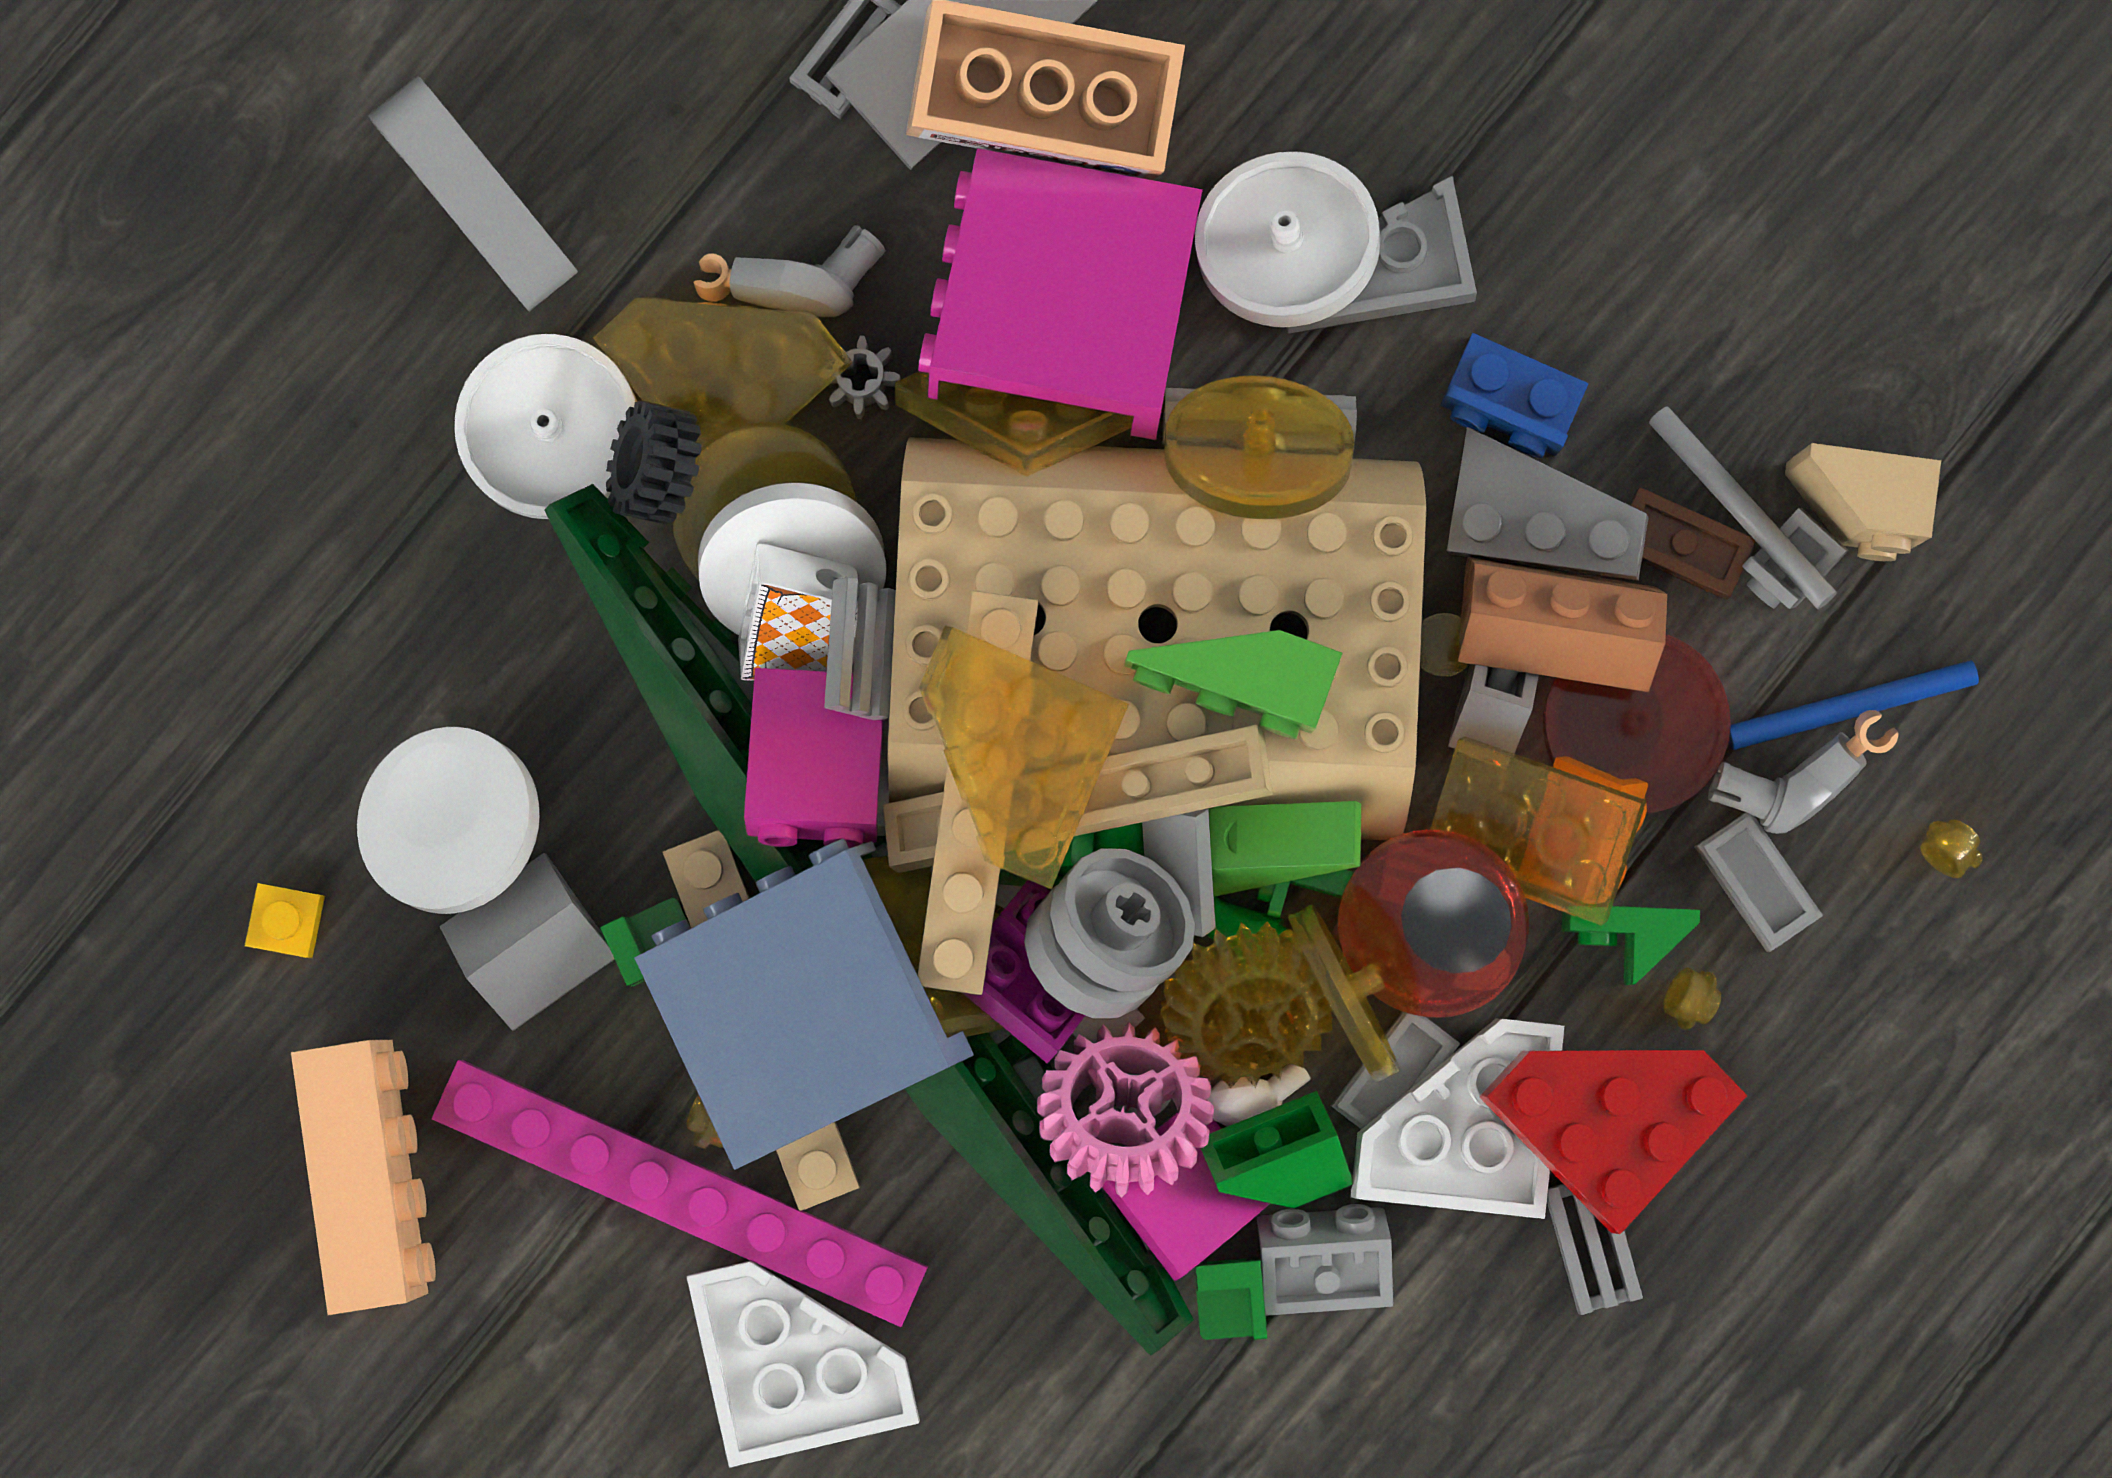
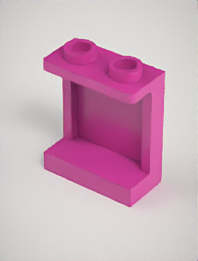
M755 668L744 820L747 835L758 837V841L762 844L788 847L796 845L797 839L824 840L823 844L827 846L838 840L845 839L848 847L852 848L863 844V842H877L883 721L885 719L874 721L824 708L826 671ZM853 673L851 675L850 699H852Z

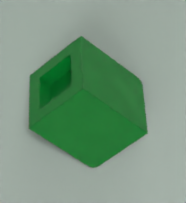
M670 898L634 916H623L600 927L627 986H636L645 982L634 957L656 947L651 936L675 923L687 919L679 900Z
M1258 1257L1202 1261L1195 1266L1194 1275L1200 1336L1204 1340L1252 1336L1254 1340L1267 1339L1260 1259Z

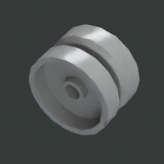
M1099 849L1082 857L1064 876L1059 885H1056L1038 904L1028 918L1024 944L1032 971L1044 989L1066 1008L1091 1018H1119L1137 1009L1160 983L1167 980L1180 967L1193 947L1195 922L1188 898L1173 876L1152 859L1127 849Z

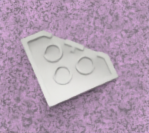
M1494 1019L1357 1133L1352 1179L1354 1184L1351 1188V1197L1355 1199L1545 1219L1550 1170L1479 1096L1521 1051H1562L1564 1026Z
M746 1261L687 1276L729 1468L910 1426L920 1422L906 1357L753 1261Z

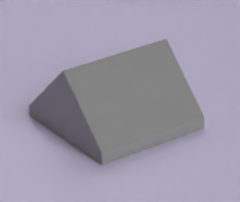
M546 853L541 854L527 864L514 882L496 898L472 910L460 912L440 926L466 979L512 1031H515L615 960L604 935Z

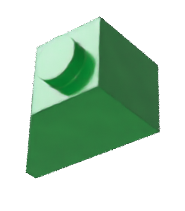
M1317 1091L1210 1133L1207 1145L1204 1148H1200L1218 1191L1225 1194L1296 1208L1354 1184L1338 1135Z

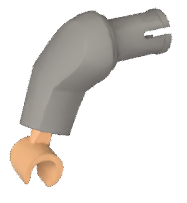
M854 225L838 248L822 265L815 264L813 266L789 260L735 257L732 269H728L726 261L721 256L714 253L706 254L699 261L701 270L707 273H718L720 277L713 282L696 280L694 285L697 294L709 302L722 300L731 291L735 299L762 307L811 317H836L845 313L853 306L852 299L854 294L852 290L866 272L883 256L886 250L873 234L866 229L862 230L858 225Z
M1876 710L1865 711L1859 715L1855 722V736L1850 739L1843 732H1840L1793 771L1784 775L1783 778L1777 777L1775 781L1753 775L1726 762H1722L1718 767V772L1721 774L1715 773L1710 785L1708 800L1736 808L1760 818V824L1764 826L1766 832L1776 834L1787 833L1814 816L1859 774L1867 764L1863 755L1865 751L1883 753L1893 748L1898 739V731L1893 727L1886 731L1883 737L1878 740L1867 739V729L1871 724L1877 722L1882 714Z

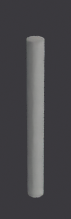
M1668 406L1658 411L1651 418L1649 424L1817 609H1820L1832 600L1837 594L1836 590Z

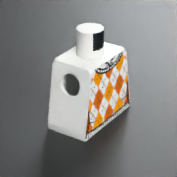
M757 543L738 638L741 680H754L755 668L827 672L833 580L844 577L858 579L857 570L849 564ZM856 601L854 638L856 637L858 601Z

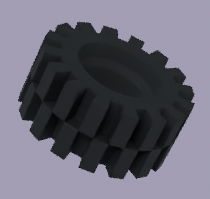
M637 401L634 407H629L625 412L626 421L620 420L617 427L619 438L618 440L613 439L610 450L614 451L613 460H608L606 472H611V477L606 481V491L611 492L608 497L609 506L614 507L613 512L616 514L667 525V523H673L677 520V513L682 514L686 508L684 497L691 498L694 490L690 482L692 475L698 476L700 466L695 464V458L701 455L702 444L696 442L701 435L700 426L695 425L697 418L688 411L645 401Z

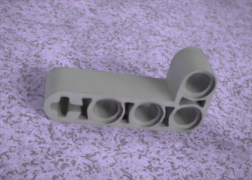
M419 76L414 77L367 115L529 312L578 273L557 244Z

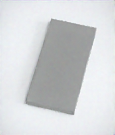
M907 0L826 74V77L843 93L851 105L910 170L942 143L940 141L906 135L926 11L932 0ZM1098 0L948 1L1074 24Z

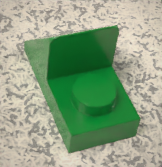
M1566 905L1562 906L1561 932H1578V945L1617 946V934H1625L1624 985H1634L1700 923V910Z

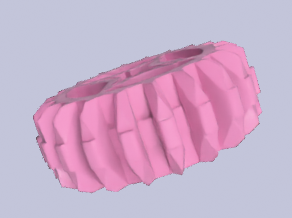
M1130 1022L1124 1026L1122 1037H1112L1109 1029L1103 1024L1097 1031V1043L1094 1044L1079 1034L1077 1039L1074 1040L1075 1054L1059 1050V1053L1055 1056L1056 1070H1046L1042 1078V1089L1046 1093L1041 1094L1037 1100V1112L1040 1116L1044 1117L1040 1121V1135L1043 1140L1053 1141L1050 1144V1156L1054 1162L1069 1159L1067 1174L1072 1180L1086 1172L1091 1173L1090 1187L1095 1193L1104 1186L1106 1180L1116 1182V1193L1121 1198L1127 1194L1129 1182L1137 1181L1140 1188L1149 1195L1154 1189V1176L1156 1175L1170 1185H1173L1174 1181L1178 1179L1177 1165L1192 1169L1197 1162V1151L1195 1148H1204L1209 1141L1210 1130L1205 1125L1213 1121L1214 1106L1211 1102L1206 1101L1211 1093L1210 1082L1208 1078L1198 1077L1200 1074V1063L1197 1060V1056L1181 1059L1183 1046L1180 1044L1179 1039L1164 1047L1159 1045L1160 1033L1156 1027L1147 1033L1145 1039L1135 1037V1029ZM1092 1083L1096 1088L1097 1102L1089 1107V1114L1077 1120L1072 1109L1073 1104L1082 1090ZM1172 1098L1178 1110L1177 1119L1168 1131L1159 1136L1155 1131L1156 1120L1154 1116L1161 1112L1162 1104ZM1114 1104L1117 1107L1123 1106L1121 1112L1114 1110ZM1124 1106H1126L1127 1112L1130 1106L1136 1108L1137 1114L1135 1112L1125 1113ZM1111 1143H1121L1128 1147L1111 1145Z

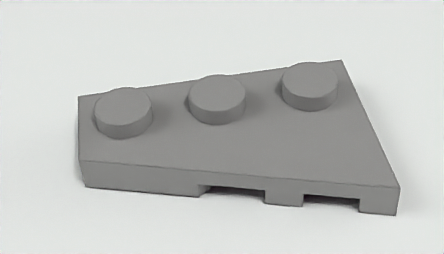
M1453 176L1437 183L1432 187V191L1405 205L1401 202L1383 211L1381 217L1378 218L1380 230L1379 257L1373 275L1366 287L1349 305L1334 315L1315 323L1287 327L1288 333L1475 302L1477 291Z
M1467 427L1447 552L1450 555L1639 581L1649 518L1646 513Z

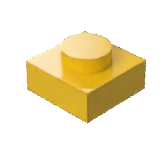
M257 883L245 946L313 958L325 896Z

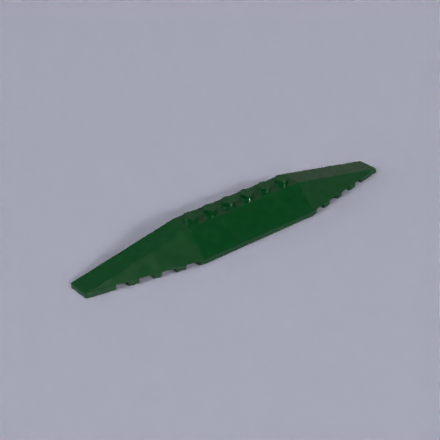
M594 484L550 503L544 511L697 800L754 880L757 882L788 866L792 867L795 875L813 867L809 855L825 847L823 844L824 840L797 839L796 845L775 847L760 843L758 837L747 835L744 811L754 680H741L739 648L729 639L734 632L724 626L718 619L713 622L687 595L693 587L673 566L665 572L644 550L650 542L624 515L613 512L614 507L609 506L606 496ZM877 836V842L873 843L876 850L861 858L918 976L931 879L925 873L927 871L926 868L901 873L890 868L886 836ZM923 987L947 1038L963 1031L974 1055L904 1089L927 1120L1150 1356L1158 1352L1194 1319L1172 1277L1150 1249H1146L1139 1234L1106 1191L1101 1188L1095 1193L1090 1187L1091 1173L1086 1172L1072 1180L1067 1174L1069 1159L1054 1162L1050 1156V1144L1053 1141L1043 1140L1041 1137L1040 1121L1044 1117L1040 1116L1037 1112L1038 1097L1046 1093L1042 1089V1078L1046 1070H1053L1050 1063L1042 1060L963 993ZM1073 1109V1112H1074V1114H1075V1117L1077 1118V1120H1079L1078 1117H1077V1115H1076V1113H1075V1111H1074V1109Z

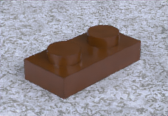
M1639 487L1635 491L1630 506L1646 513L1649 518L1642 562L1725 600L1730 598L1743 571L1742 565L1747 561L1755 540L1748 535Z

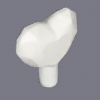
M1295 1059L1267 1081L1253 1076H1236L1221 1080L1211 1089L1210 1097L1207 1101L1211 1102L1214 1106L1213 1119L1228 1127L1282 1105L1284 1099L1311 1078L1302 1064Z

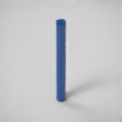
M1972 660L1728 725L1726 726L1727 739L1732 750L1741 749L1859 717L1865 711H1881L1978 685V672Z

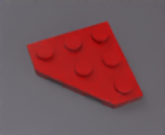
M1704 1050L1521 1051L1479 1097L1611 1233L1621 1234L1747 1095Z

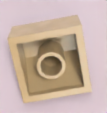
M1811 443L1786 462V477L1834 538L1843 546L1858 547V557L1875 561H1895L1897 553H1910L1912 548L1932 538L1941 460Z

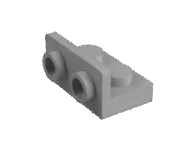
M1350 1204L1333 1211L1305 1212L1299 1209H1283L1273 1215L1257 1217L1265 1315L1393 1307L1391 1236L1383 1208H1370L1366 1205Z

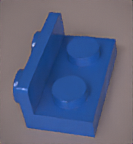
M1472 333L1440 406L1451 410L1450 419L1465 428L1469 427L1477 432L1484 433L1488 426L1510 436L1508 444L1524 454L1543 458L1545 452L1556 456L1566 442L1567 432L1589 383Z

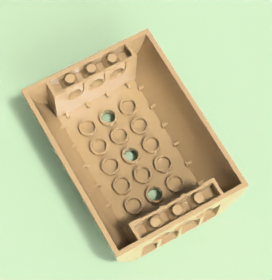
M909 437L905 450L901 481L888 733L889 803L944 792L971 596L974 590L1039 600L1038 605L1043 609L1046 616L1043 629L1033 637L1014 776L1252 725L1259 726L1261 715L1239 707L1236 708L1233 717L1211 711L1196 704L1199 693L1175 684L1171 694H1166L1134 682L1133 678L1136 670L1124 666L1127 654L1130 650L1269 632L1270 624L1277 616L1285 613L1299 616L1307 627L1306 640L1343 653L1316 729L1312 733L1299 730L1297 739H1291L1261 728L1265 735L1273 795L1222 806L1357 801L1361 803V839L1400 840L1408 817L1416 768L1426 527V495L1420 464L1415 461ZM1150 608H1165L1175 617L1177 629L1170 640L1164 643H1152L1141 635L1138 628V620L1143 612Z

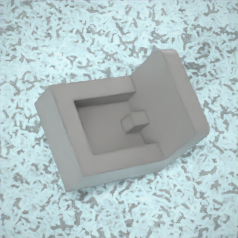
M1798 508L1780 528L1823 577L1849 551L1802 508ZM1762 548L1755 556H1751L1742 565L1752 575L1746 583L1747 586L1773 609L1780 602L1789 609L1797 607L1806 597Z

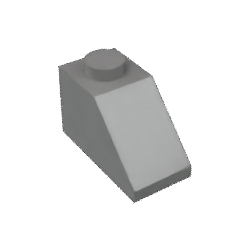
M1470 664L1457 704L1448 746L1468 752L1478 758H1487L1510 765L1533 708L1539 675Z

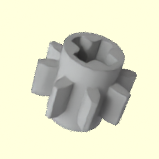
M865 336L859 337L857 349L847 352L835 344L832 348L838 360L836 369L827 368L821 370L823 381L838 383L839 388L832 393L829 399L831 405L837 407L847 400L854 405L857 419H862L865 413V406L875 402L880 408L887 410L889 404L886 396L883 394L886 386L894 387L901 384L899 374L884 372L883 367L892 358V352L889 347L882 349L875 355L868 350ZM857 365H868L871 376L877 377V379L867 380L865 390H854L851 379L845 378V376L855 375Z

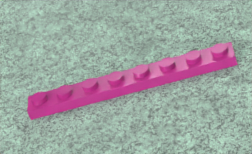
M464 1060L457 1061L432 1117V1120L899 1327H902L928 1268L927 1265L803 1210L799 1211L796 1207Z

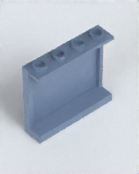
M845 839L831 843L809 855L813 867L795 875L792 867L788 866L756 882L760 894L744 902L739 893L719 900L703 909L708 919L707 921L693 928H690L687 919L675 923L651 936L656 947L634 957L734 1170L974 1055L963 1031L947 1038L861 858L876 850L872 841L852 848L848 847Z

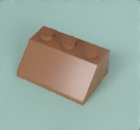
M1468 557L1465 567L1457 662L1649 692L1665 646L1667 594L1654 586Z

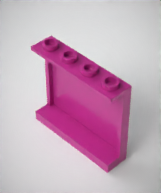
M977 148L972 172L960 171L954 208L964 210L961 225L949 224L947 229L942 262L952 264L949 280L937 278L931 316L940 318L937 335L925 333L920 354L918 371L929 373L928 398L938 399L941 381L1134 416L1131 436L1156 440L1202 189Z

